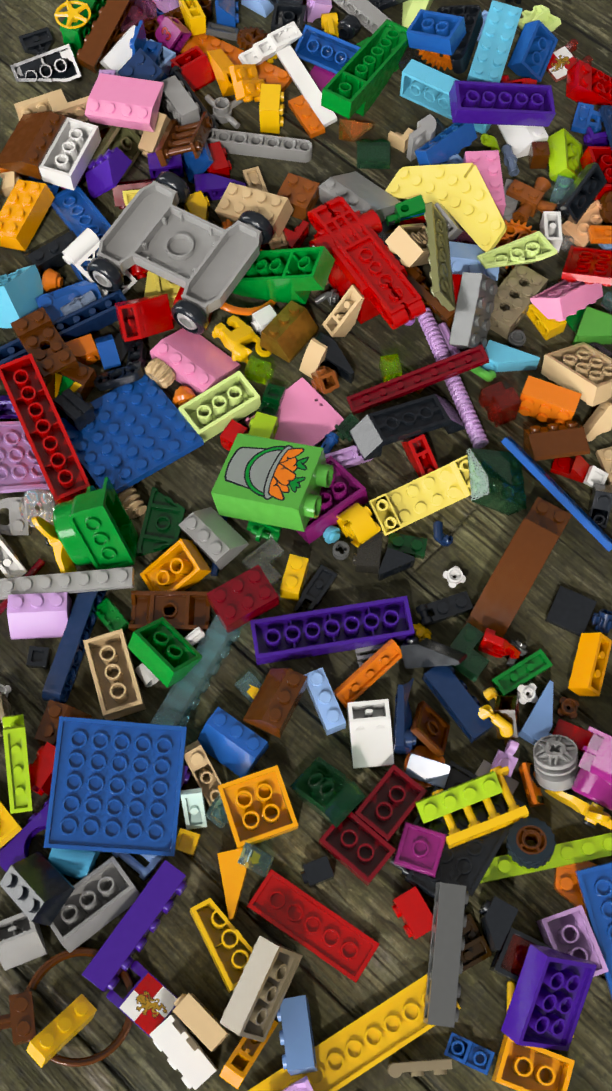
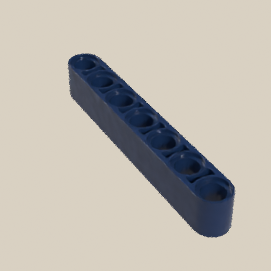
M107 590L78 593L42 691L44 701L53 700L63 704L67 702L85 653L83 640H87L91 636L97 619L95 614L97 612L96 608L103 601Z

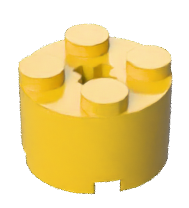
M354 503L336 517L339 518L337 523L345 537H351L353 539L351 543L357 548L381 531L380 526L371 518V510L367 506L362 507L359 503Z

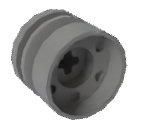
M559 734L542 737L533 747L535 778L538 784L550 791L571 789L579 772L577 745L567 736Z

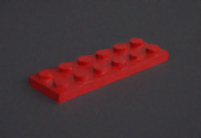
M272 869L247 905L252 911L355 983L379 946L378 942Z

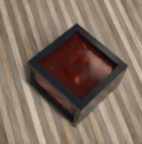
M511 927L500 951L496 952L489 970L517 983L530 944L551 949L552 947Z

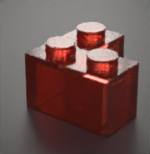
M501 381L482 389L479 397L480 405L485 407L489 420L496 427L515 420L522 402L513 387L505 389Z

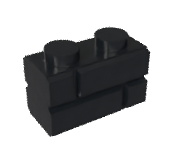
M68 388L62 392V395H58L53 399L57 412L78 431H81L96 418L94 406L89 401L86 403L79 392L74 393Z

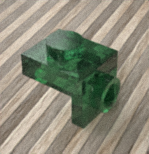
M350 413L339 426L337 424L334 426L337 430L335 434L342 441L346 439L350 442L352 438L349 431L360 421Z

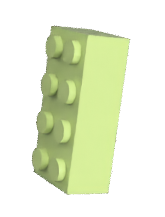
M239 370L178 407V409L203 441L206 442L224 431L232 419L238 422L259 409L261 400L260 395Z

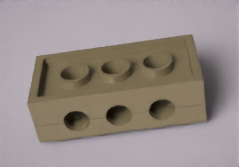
M523 264L516 265L498 287L494 298V310L490 318V329L507 339L509 334L514 331L526 316L529 305L532 304L530 298L546 289L548 279Z

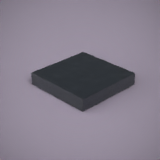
M560 586L545 621L581 637V633H584L597 601Z

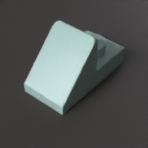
M202 788L181 790L186 830L207 827L205 799Z

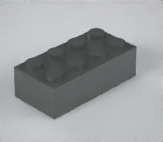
M463 272L449 340L450 345L462 351L481 344L484 349L487 346L486 338L491 326L490 318L494 310V298L497 294L498 286L497 282L483 273Z

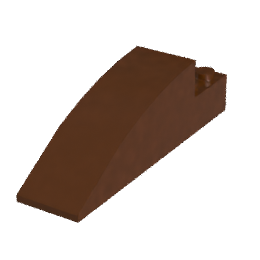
M537 497L491 575L463 629L481 639L486 628L496 631V636L504 637L572 514Z

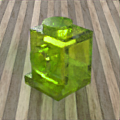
M251 355L245 368L246 379L266 385L268 379H271L274 369H272V363L257 359Z

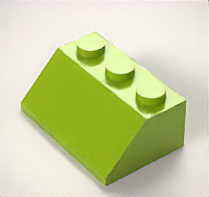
M563 128L549 136L547 141L550 151L548 160L549 177L559 186H571L578 178L579 173L583 171L580 163L583 148L582 144Z

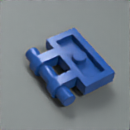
M578 102L570 131L585 134L587 128L591 127L594 134L601 132L603 120L600 109L594 111V105Z

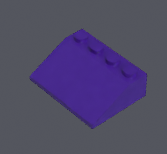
M530 944L501 1031L517 1045L568 1051L597 965L548 947Z

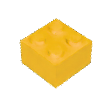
M261 84L259 105L260 133L280 134V127L284 125V117L281 115L284 114L285 104H282L284 102V92H281V84Z

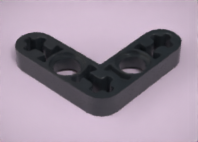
M137 340L129 346L127 366L102 373L96 377L93 382L99 391L132 383L144 376L147 347L144 342Z

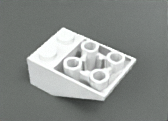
M389 700L348 702L347 716L353 769L393 765L394 755Z

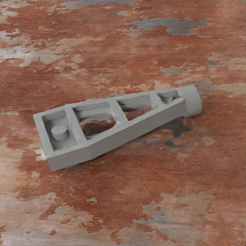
M10 497L0 500V509H9V524H0V533L10 536L31 535L29 497Z

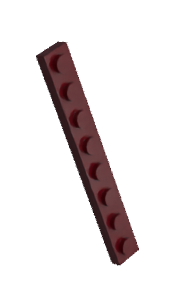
M481 344L350 395L346 399L352 414L356 415L489 363V358Z

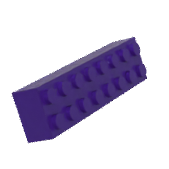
M407 596L250 620L257 665L355 650L357 648L385 644L390 639H393L396 643L405 642L407 638L413 637L415 634Z

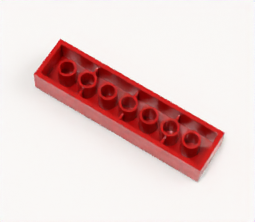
M32 353L0 365V378L56 505L86 493L90 483Z

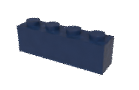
M451 665L434 666L424 673L422 680L468 740L473 743L491 730L493 727L491 718L488 717L482 720L479 717V701L475 696H471L468 693L466 684L462 680L457 679Z

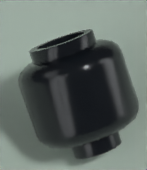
M351 14L346 15L338 23V33L343 39H353L361 29L358 18Z

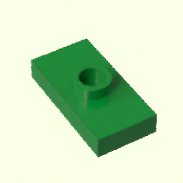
M108 597L98 604L95 614L110 632L122 629L124 632L129 628V622Z

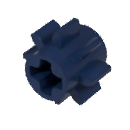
M600 609L599 614L594 612L592 624L595 625V630L609 633L610 629H612V611Z

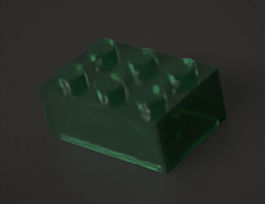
M319 756L290 786L302 802L336 828L366 797L352 779Z

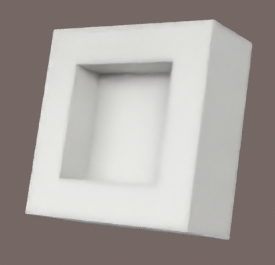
M594 465L590 466L583 483L593 488L594 483L604 485L609 474Z

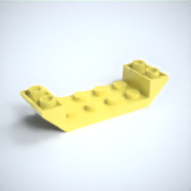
M470 454L368 502L386 536L486 487Z

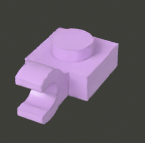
M509 739L504 752L498 749L490 769L497 766H502V768L508 766L509 774L507 777L510 778L518 761V758L513 755L519 743Z

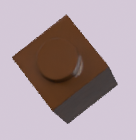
M532 142L528 155L530 169H546L550 157L549 143Z

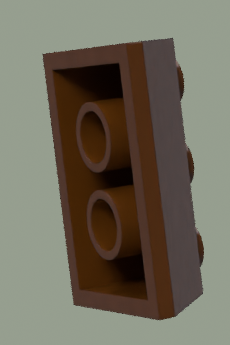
M567 421L566 424L561 425L550 423L546 427L536 425L530 426L529 429H523L524 451L534 461L590 454L584 427L577 421Z
M289 668L270 669L243 721L280 738L307 687V676Z

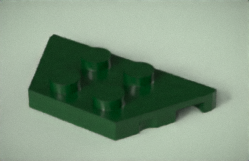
M152 487L136 550L137 556L168 549L180 539L182 529L179 527V524L185 518L186 509L180 504L174 503L170 497L164 496L155 487Z

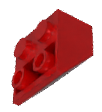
M197 45L170 60L171 68L174 66L180 67L182 76L194 92L216 80L206 54Z

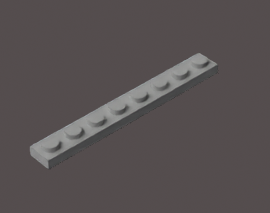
M124 567L0 579V600L8 599V595L57 592H68L70 594L134 588V568Z

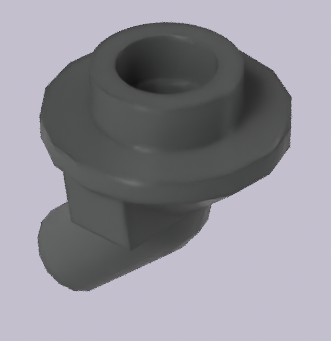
M334 288L314 298L316 304L318 305L327 299L328 303L333 306L339 299L337 289Z
M519 639L516 641L511 640L510 644L521 652L520 656L524 657L528 652L526 649L527 645ZM509 656L507 665L509 667L514 666L517 659H511Z

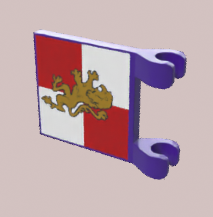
M134 961L131 965V970L141 977L124 999L114 990H110L106 997L151 1038L149 1034L167 1018L175 1008L174 1002L178 998L138 961Z

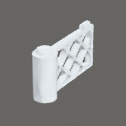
M86 228L62 251L64 255L62 258L67 264L70 265L72 263L90 282L95 283L90 278L88 272L80 266L84 261H91L95 258V251L99 248L100 244L97 235L91 229ZM128 270L124 271V276H127L131 282L127 286L121 287L124 288L122 290L123 295L137 282ZM98 286V289L102 294V298L107 296L108 291H104L100 286Z

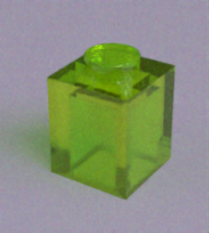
M398 354L380 356L379 368L383 383L402 376Z

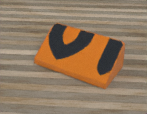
M527 762L522 763L518 769L529 807L545 804L540 785L535 778L534 765Z

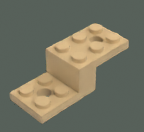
M58 89L15 103L14 106L19 121L23 114L48 111L65 115L66 118L76 119L78 116H86L85 110L89 96L67 103L62 90Z

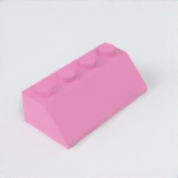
M563 280L531 297L530 301L547 319L564 321L569 315L576 314L578 310L585 309L587 305L596 303L597 299L603 297L602 284H585L582 281L568 282Z

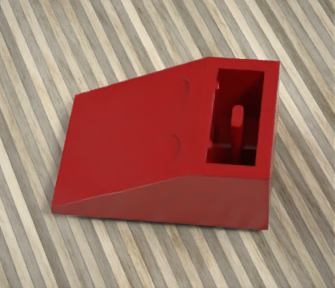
M579 60L567 71L566 97L577 103L612 106V77Z
M167 293L115 303L121 337L124 342L143 339L174 329L173 321L170 317L171 310Z

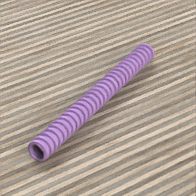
M426 308V312L417 318L430 345L432 354H434V358L438 362L450 357L451 354L447 349L431 309ZM458 374L444 380L465 429H467L466 432L469 434L468 437L471 439L473 448L480 449L485 447L489 441L486 438L484 429H482L474 406L471 405L472 402L469 400L470 397L465 390V386H463L461 377Z

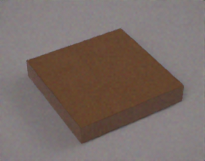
M421 701L417 705L410 731L437 757H440L445 752L450 725L425 701Z

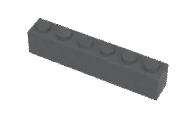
M436 882L423 1022L429 1025L454 1028L455 1022H458L459 1009L456 1008L457 998H460L461 985L458 984L459 974H462L463 961L460 960L461 951L465 947V938L462 937V932L467 924V915L464 914V909L469 900V892L466 891V886Z

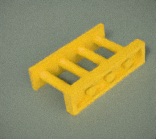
M497 766L490 770V772L494 771L497 775L503 791L502 794L509 807L508 812L500 815V813H497L491 798H487L482 801L489 817L487 821L480 823V821H477L471 805L467 806L463 810L468 819L469 828L462 831L460 828H457L451 813L444 815V820L450 831L448 833L449 836L446 837L449 849L518 822L519 819H525L529 816L526 805L520 807L516 804L504 778L509 774L508 766L503 768L502 766ZM438 789L432 792L431 794L434 795L444 790Z

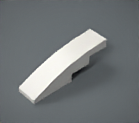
M293 21L269 33L267 38L253 44L251 49L239 54L238 58L242 64H256L257 66L276 55V52L291 45L302 37L303 34Z

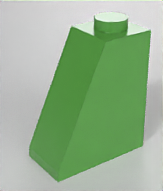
M587 306L572 344L575 345L581 342H585L588 345L612 344V315Z

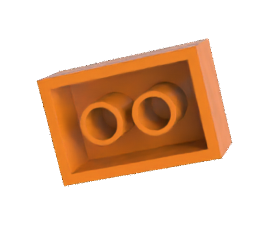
M528 375L516 412L523 416L536 418L540 422L558 423L559 425L566 424L567 421L572 420L582 394Z

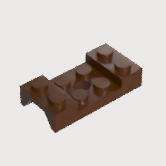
M417 266L405 267L408 274L407 279L420 294L424 304L452 330L455 310L448 311L429 292V288L424 282L426 279Z
M43 307L10 323L28 354L32 353L46 384L51 382L56 373L68 367L73 369L79 368L77 359L59 335ZM44 345H50V348L47 350L41 349Z
M131 591L132 612L129 630L133 633L135 630L164 617L177 631H189L191 633L194 629L200 627L205 634H209L211 605L206 594L208 592ZM167 607L175 608V612L172 615H166L164 611Z

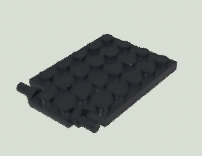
M450 761L448 765L451 768L445 788L435 786L432 792L438 789L447 790L478 776ZM502 793L490 797L497 813L502 815L508 812L509 807ZM514 798L517 805L520 807L524 806L525 803ZM483 801L471 805L477 821L482 823L488 820L489 815ZM463 808L451 813L457 828H460L461 831L469 828V822ZM418 814L413 823L449 836L448 833L450 831L443 816L423 824ZM513 824L451 849L448 848L445 841L435 877L395 865V856L390 864L402 871V874L406 876L405 881L414 887L416 886L433 899L435 898L436 882L466 886L469 896L473 897Z

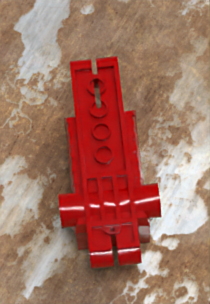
M337 196L325 202L324 205L321 204L307 212L310 223L317 231L314 239L309 242L310 247L325 246L335 258L328 278L330 285L333 289H337L341 299L351 285H355L364 296L357 317L360 324L381 314L387 324L394 330L426 312L422 297L407 279L408 274L404 266L400 264L382 239L379 238L378 233L382 232V223L374 210L370 209L363 214L359 210L354 212L342 196Z

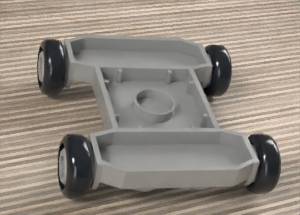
M163 171L157 176L155 181L137 192L100 239L99 250L96 253L98 258L90 261L87 266V272L98 286L109 292L118 291L123 286L124 271L134 264L184 288V292L181 295L182 300L177 301L173 305L171 314L176 323L186 331L193 334H202L208 328L209 313L222 307L259 256L261 245H266L272 240L274 229L267 218L252 210L243 212L236 223L227 229H223L177 207L183 206L189 200V187L175 173Z

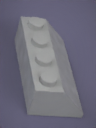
M112 856L73 886L75 889L50 927L64 948L71 953L133 905L140 893Z

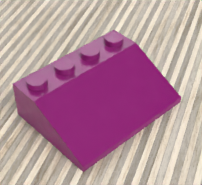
M332 456L326 459V463L333 465V480L329 488L322 487L319 495L322 498L320 514L316 519H309L304 532L297 531L308 544L322 536L327 527L337 525L339 518L336 517L354 503H359L363 506L368 502L366 488Z

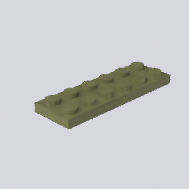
M429 202L425 204L426 212L424 217L427 222L425 230L428 236L427 248L430 254L428 262L431 266V271L429 272L432 280L431 293L439 300L442 306L448 311L455 310V298L447 221L435 205Z

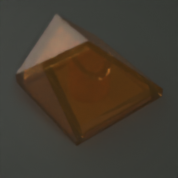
M340 119L339 140L355 142L374 129L375 124Z

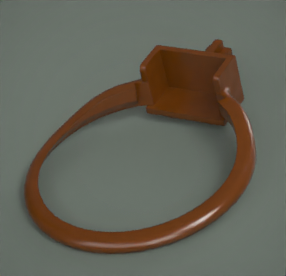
M79 947L71 953L65 950L56 954L35 972L23 993L9 995L10 1014L0 1015V1030L12 1028V1038L15 1046L30 1043L36 1036L31 990L36 991L46 973L58 963L78 956L95 957L99 951L98 949ZM122 970L119 975L125 984L128 994L134 985L129 973ZM126 1016L119 1035L108 1047L99 1053L84 1058H68L56 1054L50 1061L70 1067L87 1066L99 1062L112 1054L122 1044L132 1027L133 1021Z

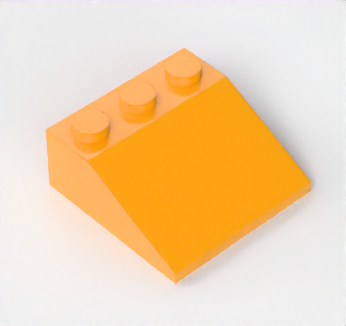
M278 765L217 786L237 849L246 848L298 829V823Z

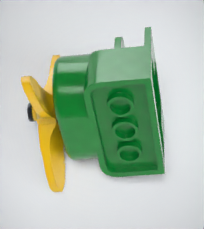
M108 477L104 478L102 489L96 490L91 485L87 487L86 493L77 495L72 500L58 503L53 510L54 525H51L39 516L31 518L35 527L45 536L46 544L53 547L55 559L61 573L77 572L75 564L82 566L92 563L97 570L135 565L139 535Z

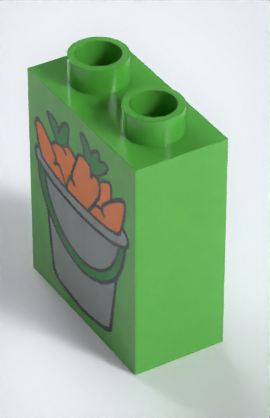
M238 433L211 494L218 514L221 516L304 532L309 519H316L320 514L322 498L319 494L322 487H330L334 468L333 465L326 463L324 449L321 447Z

